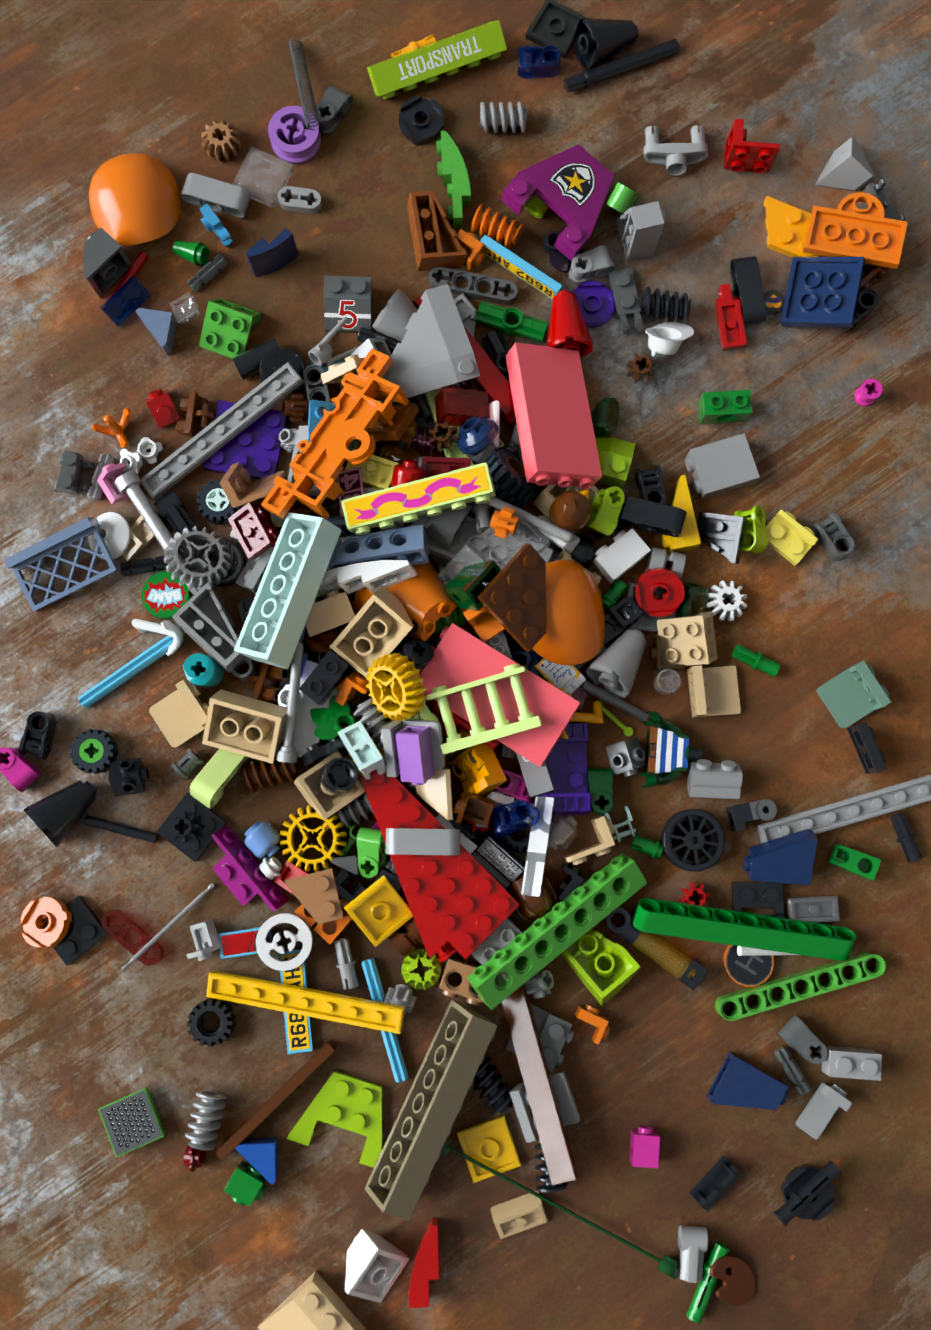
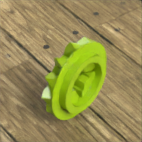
M417 949L403 960L402 976L406 984L414 989L426 990L432 987L441 975V964L438 961V957L434 954L430 958L426 949ZM418 959H420L423 966H432V968L425 971L424 980H422L419 973L411 972L418 967Z

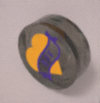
M769 290L764 293L767 315H776L784 306V296L777 290Z

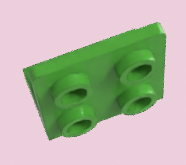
M219 297L209 300L199 346L230 358L246 352L251 327L260 322L262 313Z

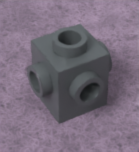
M638 737L605 747L614 775L624 773L625 777L639 773L638 768L647 765L645 753L641 748Z

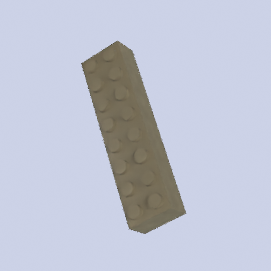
M451 999L364 1188L383 1213L408 1221L418 1206L420 1195L429 1182L430 1173L440 1157L441 1149L446 1138L451 1133L454 1120L462 1109L464 1098L472 1087L474 1076L484 1060V1054L489 1043L493 1040L498 1026L475 1008Z

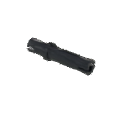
M829 1161L796 1193L792 1192L789 1195L791 1198L777 1211H774V1214L784 1226H787L801 1211L805 1212L808 1209L807 1205L837 1177L841 1176L842 1172L832 1161Z

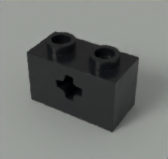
M329 650L299 690L318 705H324L353 667L335 651Z

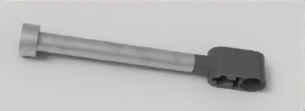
M135 471L124 473L115 480L114 484L121 494L129 496L165 551V547L169 546V539L174 538L139 487L142 481ZM180 550L178 558L181 564H184L186 557ZM193 585L190 591L195 595L199 590L196 585ZM212 589L232 628H236L235 621Z

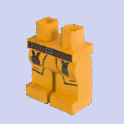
M464 730L460 732L461 738L471 736ZM484 743L452 752L447 757L449 765L453 764V772L459 777L464 792L460 794L462 800L467 791L485 797L507 781L493 749Z

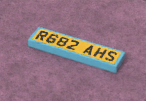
M484 235L480 240L484 244V255L552 300L561 291L562 285L489 236Z
M295 949L290 952L287 950L285 954L278 953L279 959H292L301 952V949ZM305 961L294 969L280 971L281 983L308 988ZM284 1012L287 1053L313 1051L311 1017Z

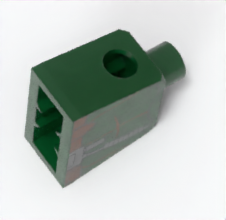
M494 560L468 565L453 580L447 583L446 591L457 607L479 611L483 604L477 599L478 595L501 570Z

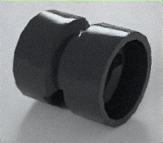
M343 757L333 759L321 773L322 786L332 794L346 792L355 784L358 778L356 765L353 761Z

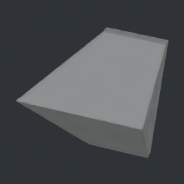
M855 136L849 138L833 152L815 185L857 191L875 177Z

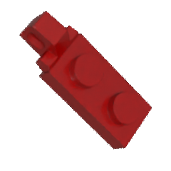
M730 284L720 285V289H718L719 298L715 300V311L722 351L745 348L747 341L740 299L737 300V296H732Z

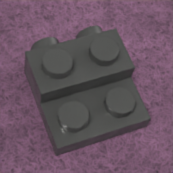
M530 1003L548 1070L553 1072L554 1067H560L564 1058V1053L561 1050L564 1043L570 1044L575 1030L571 1029V1021ZM510 1035L505 1049L516 1054Z

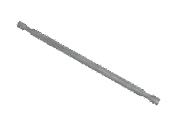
M211 883L205 891L200 893L121 969L123 971L128 969L133 962L191 910L215 885Z

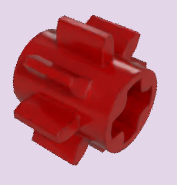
M690 881L689 888H680L684 893L683 897L678 898V901L708 907L709 905L705 900L706 897L710 896V893L702 891L704 884H699L695 888L694 883ZM693 892L699 894V898H696L695 902L689 900Z

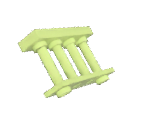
M519 663L504 667L505 672L449 689H447L446 685L431 689L433 694L426 695L427 700L437 699L448 736L446 738L447 743L440 745L443 754L543 726L541 716L534 717L533 712L530 713L519 674L526 673V667H519ZM510 678L521 715L518 716L519 722L512 724L509 723V719L506 720L495 684L496 681ZM482 685L486 686L496 720L494 724L495 729L485 731V727L481 726L471 692L472 688ZM459 692L462 694L472 728L470 731L471 736L464 738L457 734L447 696Z

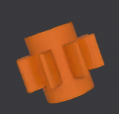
M504 506L501 511H494L490 522V528H493L495 531L494 536L506 539V536L509 534L514 536L520 518L514 514L515 509Z

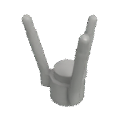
M344 317L320 343L308 352L309 358L315 365L321 367L325 364L329 367L333 363L351 356V353L358 348H353L335 357L331 356L333 349L328 342L346 323L347 317Z

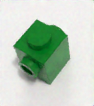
M241 1161L225 1187L224 1192L231 1195L232 1200L237 1204L250 1207L254 1199L260 1201L267 1188L263 1185L265 1178L252 1165L249 1166Z

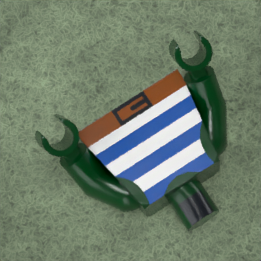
M646 711V714L650 715L651 720L650 722H643L646 726L654 727L647 728L645 752L647 765L644 767V773L640 774V776L646 777L647 782L641 785L642 788L667 785L680 778L682 772L687 771L688 762H697V760L702 759V748L689 747V736L684 735L683 729L671 720L662 717L658 712Z

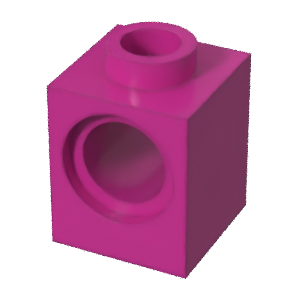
M638 1126V1129H631L629 1160L632 1166L658 1169L660 1136L657 1131H654L653 1127Z

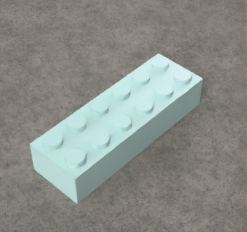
M288 512L234 651L258 662L284 669L289 668L342 531L341 529L322 517Z

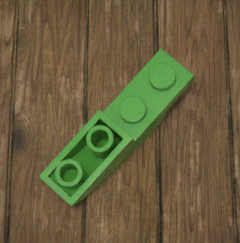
M441 131V140H437V155H442V162H437L438 177H442L443 186H447L448 198H452V205H448V220H453V229H462V207H471L470 181L458 147L446 131Z

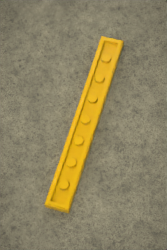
M214 970L209 972L206 997L397 1034L402 1032L405 1006Z

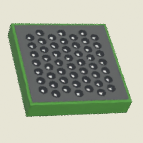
M148 1087L98 1109L116 1158L166 1135Z

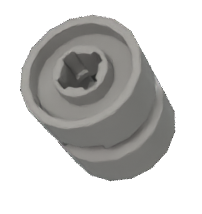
M652 547L645 572L653 568H665L666 561L671 562L669 570L675 571L681 579L686 554L673 551L667 554L665 549Z

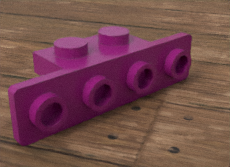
M226 825L211 835L226 854L212 869L242 906L248 904L257 894L273 912L288 902V898L284 895L283 891L273 880L267 878L262 873L259 867L260 864L229 826Z

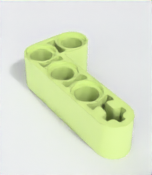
M219 749L191 783L190 795L209 809H212L222 797L224 787L249 757Z

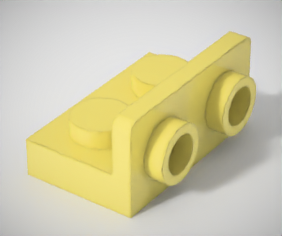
M372 455L367 461L359 465H352V463L348 462L345 470L361 467L363 488L383 490L391 487L393 469L398 463Z
M780 510L766 526L768 545L794 566L800 562L809 549L818 541L815 533L810 528L801 526L796 522L795 516L787 511Z

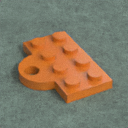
M864 192L852 193L841 200L837 209L813 205L803 252L826 257H864L865 264L897 269L908 222L884 218L883 205L875 196ZM864 202L868 208L859 209L856 203Z

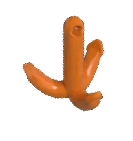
M126 407L123 410L119 424L112 416L105 415L103 420L108 427L96 423L91 425V428L95 432L116 436L121 444L120 447L127 448L129 443L124 431L128 426L131 412Z

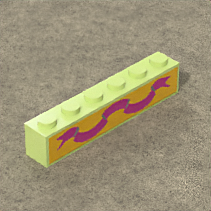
M485 462L341 500L347 530L356 533V535L370 533L371 528L380 527V529L393 527L394 522L403 520L404 523L418 520V516L427 514L429 517L440 515L444 509H463L467 507V503L476 501V504L491 501L490 497H494L496 494L489 466Z

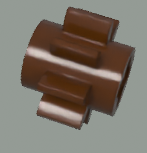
M636 353L634 355V362L628 360L627 367L631 369L628 371L627 377L632 376L635 379V384L638 381H643L646 384L648 382V375L654 376L656 372L652 369L655 360L651 361L647 353L644 356H639ZM639 366L644 367L643 371L638 370Z
M290 393L289 398L283 399V416L289 417L291 422L302 423V417L309 416L308 399H303L301 393Z
M447 420L444 424H439L436 421L434 429L428 430L429 435L433 437L429 440L430 445H437L438 452H441L442 449L451 451L452 444L457 443L458 440L456 436H453L457 433L456 427L450 428ZM444 434L447 437L443 439L440 435Z

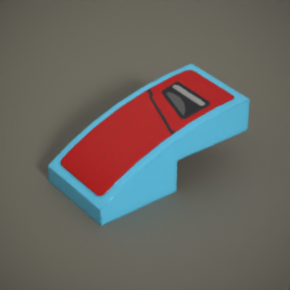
M260 927L218 933L217 936L221 945L219 949L220 959L257 954L256 937ZM271 930L267 936L268 942H272Z

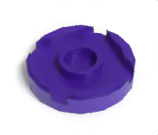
M588 281L580 284L572 293L577 297L587 327L596 328L603 326L609 322L614 314L615 300L612 291L601 282Z

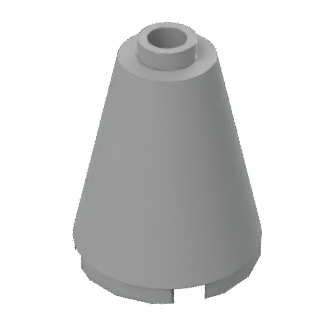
M397 289L387 302L388 304L384 310L378 315L372 328L402 342L407 332L405 328L412 314L417 313L418 309L403 291Z
M637 629L626 630L589 665L586 674L591 682L596 686L598 683L605 686V691L617 697L624 698L626 695H629L647 643L644 634Z

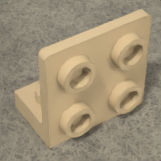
M702 612L696 616L657 620L658 636H661L662 664L703 665L710 664L718 659L712 612Z
M702 665L692 666L687 670L692 718L741 713L736 666L702 668Z

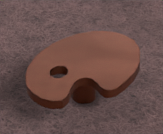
M729 1255L722 1256L714 1261L710 1269V1275L723 1282L721 1288L717 1290L716 1296L731 1306H741L749 1302L755 1291L754 1275L749 1266L741 1259ZM728 1267H730V1272H729V1273L726 1272V1269H727Z

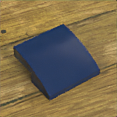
M287 228L270 243L261 238L245 253L255 277L273 273L299 256L293 234Z

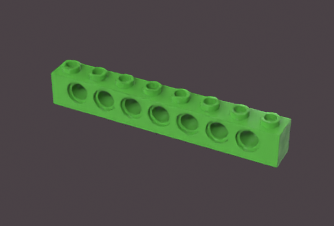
M623 853L614 857L602 870L594 873L587 882L575 888L567 898L555 904L552 910L542 918L535 920L532 926L523 933L518 934L506 947L498 950L486 963L477 967L467 979L481 1000L491 1010L645 886L647 882L635 861Z

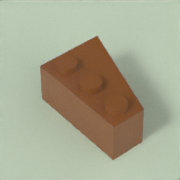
M434 191L410 192L407 211L417 270H432L435 267L462 268L467 253L464 248L462 249L457 240L455 230L450 227L446 219L447 215Z

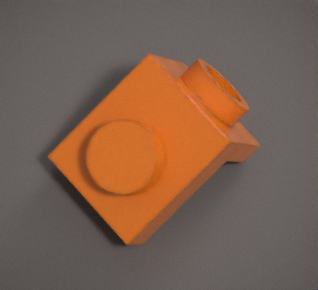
M460 229L456 238L462 249L464 248L467 255H469L467 270L471 272L475 266L479 267L484 260V244L473 233H466Z
M357 670L354 671L338 685L336 691L339 693L335 702L344 706L354 698L357 690L363 694L368 693L370 690L366 685L369 681Z
M586 1004L585 1008L579 1005L575 1015L578 1019L596 1027L592 1041L599 1045L601 1039L605 1040L609 1033V1021L607 1018L599 1015V1009Z

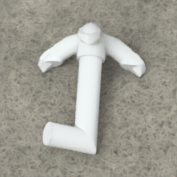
M141 619L132 620V625L140 633L151 631L174 638L172 645L169 646L166 653L168 656L173 655L181 646L185 631L172 622L166 620L159 624Z

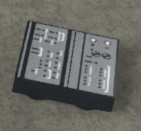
M492 832L471 854L505 890L525 871L526 862Z

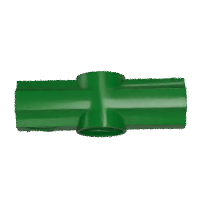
M481 301L475 319L477 323L502 330L507 336L513 337L518 335L540 343L544 340L549 323L522 314L517 308L511 307L506 309ZM509 319H514L518 323L515 325H510L506 321Z

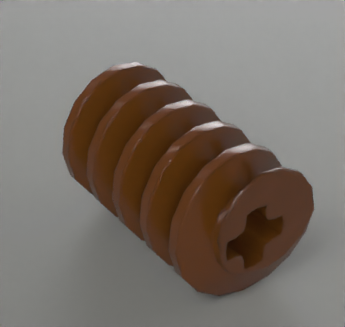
M260 760V766H257L254 761H251L250 769H247L243 763L245 779L252 792L257 791L258 785L262 790L266 789L267 782L271 787H276L277 780L281 785H284L286 777L290 782H294L296 774L298 775L296 763L275 760L273 764H267L265 761Z

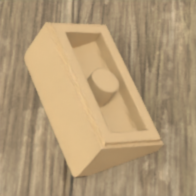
M530 1193L498 1204L490 1209L500 1239L548 1222L541 1199Z

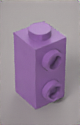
M407 725L395 733V747L397 748L399 759L398 771L401 775V782L423 785L435 775L430 726Z

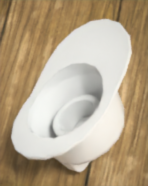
M665 322L652 328H647L645 331L649 335L648 347L652 350L651 354L654 358L676 354L682 342L694 335L692 327L678 322Z

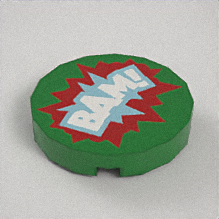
M159 572L152 575L142 588L141 600L144 608L151 615L159 619H173L172 616L190 600L191 592L186 583L180 586L179 578L172 580L171 575L173 572Z

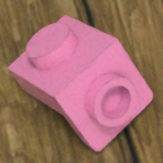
M124 462L117 465L114 463L106 465L97 479L111 504L129 499V496L121 494L114 484L115 480L123 475L122 473L126 468Z

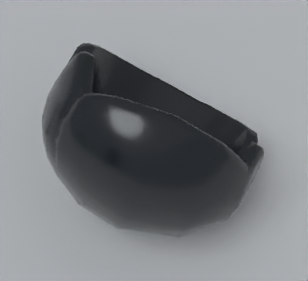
M572 533L580 541L569 554L577 563H580L584 568H588L595 557L594 543L584 533Z

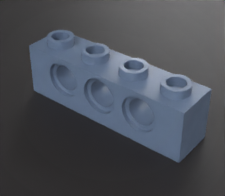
M412 525L363 535L339 537L328 567L332 570L356 563L380 560H408L412 566L429 563V538L424 525Z

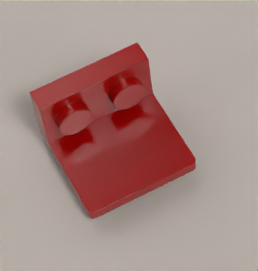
M734 119L725 142L724 169L733 172L753 171L757 174L769 172L780 151V144L747 142V129H744V119Z

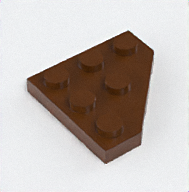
M530 543L523 545L477 597L525 651H531L546 633V561Z

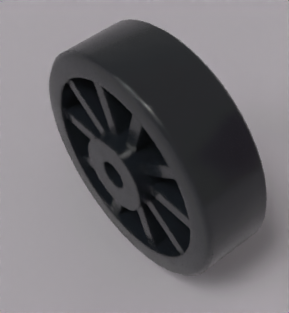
M687 809L675 813L666 821L661 832V844L664 855L674 866L682 870L697 872L712 867L720 859L725 847V835L722 826L714 816L703 810ZM687 821L688 831L680 823ZM693 821H698L699 823L694 830ZM704 825L708 831L701 833L700 831ZM676 827L683 833L682 836L673 835ZM710 834L711 842L705 841L704 837ZM672 838L680 839L682 843L673 847ZM704 844L710 845L708 852L703 848ZM685 847L682 856H679L676 851ZM697 850H699L704 856L698 859ZM690 851H692L693 860L686 859Z

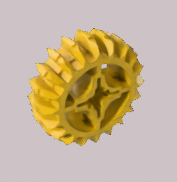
M400 653L385 654L372 662V666L368 668L369 674L366 675V679L369 681L366 687L370 690L368 696H371L373 699L372 705H377V711L383 712L384 718H390L392 721H405L416 716L419 710L424 707L423 701L427 699L423 694L427 688L422 684L424 679L419 675L420 669H415L414 661L409 662L408 657L401 656Z
M311 805L307 806L306 814L302 808H298L299 817L291 813L289 816L294 822L291 824L284 821L283 823L284 826L289 828V831H280V835L287 836V840L280 841V845L288 844L289 847L284 849L282 853L285 855L291 852L292 856L289 857L288 862L292 863L297 859V868H301L303 863H305L306 872L310 871L311 864L314 865L315 872L320 871V863H322L325 869H328L329 863L327 860L329 859L332 862V859L335 858L333 856L334 853L340 856L343 855V851L337 849L338 845L346 846L347 844L345 841H339L340 837L347 836V832L339 833L338 831L339 828L344 826V823H334L339 818L337 814L324 820L316 811L313 812ZM316 817L324 820L325 823L316 829H311L303 821ZM298 827L303 835V842L296 849L294 834ZM329 828H331L333 833V843L330 850L323 840ZM308 832H312V834L320 832L316 838L318 841L317 845L315 843L308 844L310 840ZM313 847L324 856L319 859H309L302 854Z

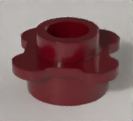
M187 1146L183 1162L186 1167H189L190 1172H194L196 1168L202 1167L206 1157L205 1150Z

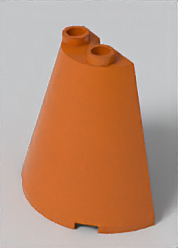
M430 560L426 564L413 565L418 576L386 588L402 602L410 620H415L418 623L417 632L408 633L405 636L406 638L416 637L426 641L436 630V621L441 617L447 618L457 607L447 593L444 582ZM367 587L355 592V601H352L355 616L374 594Z

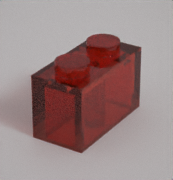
M455 386L442 387L435 397L436 421L439 424H444L447 420L451 426H462L471 417L490 418L488 392L479 391L475 388L460 389Z

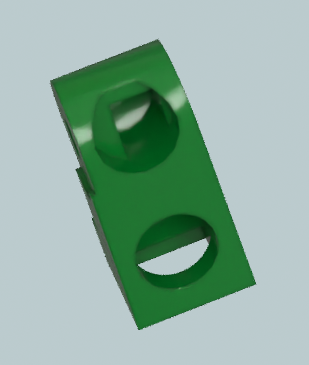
M835 844L828 863L865 880L874 881L881 859Z

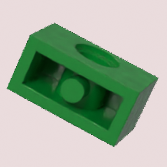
M751 390L703 392L698 400L699 424L746 422L752 414Z

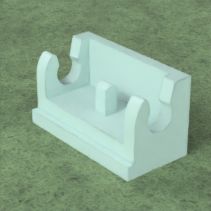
M361 721L338 731V735L365 779H370V773L373 770H377L379 775L386 772L383 757Z

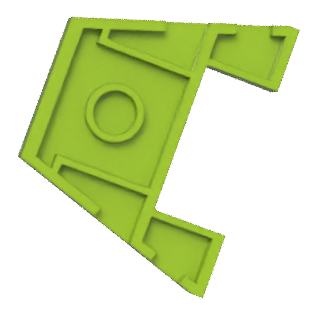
M334 1070L307 1110L290 1131L287 1139L309 1146L317 1120L367 1136L359 1163L374 1168L383 1145L382 1085Z

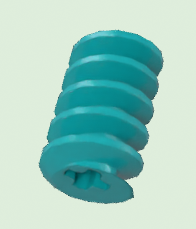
M202 653L189 656L183 664L186 678L191 683L199 686L214 687L219 684L224 675L223 667L212 657Z

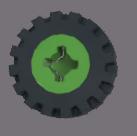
M88 729L85 732H80L79 736L72 740L74 744L70 745V749H72L70 757L73 758L72 763L81 771L94 774L103 773L106 769H110L111 762L117 760L116 754H118L116 746L118 745L111 735L102 730Z

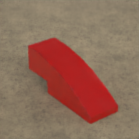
M438 1217L432 1218L417 1248L410 1279L409 1308L429 1307L430 1280H439Z

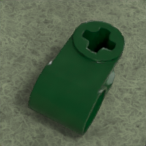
M612 767L587 768L590 809L597 815H604L613 807ZM599 797H602L603 801L608 804L603 807V810H600V807L595 805Z

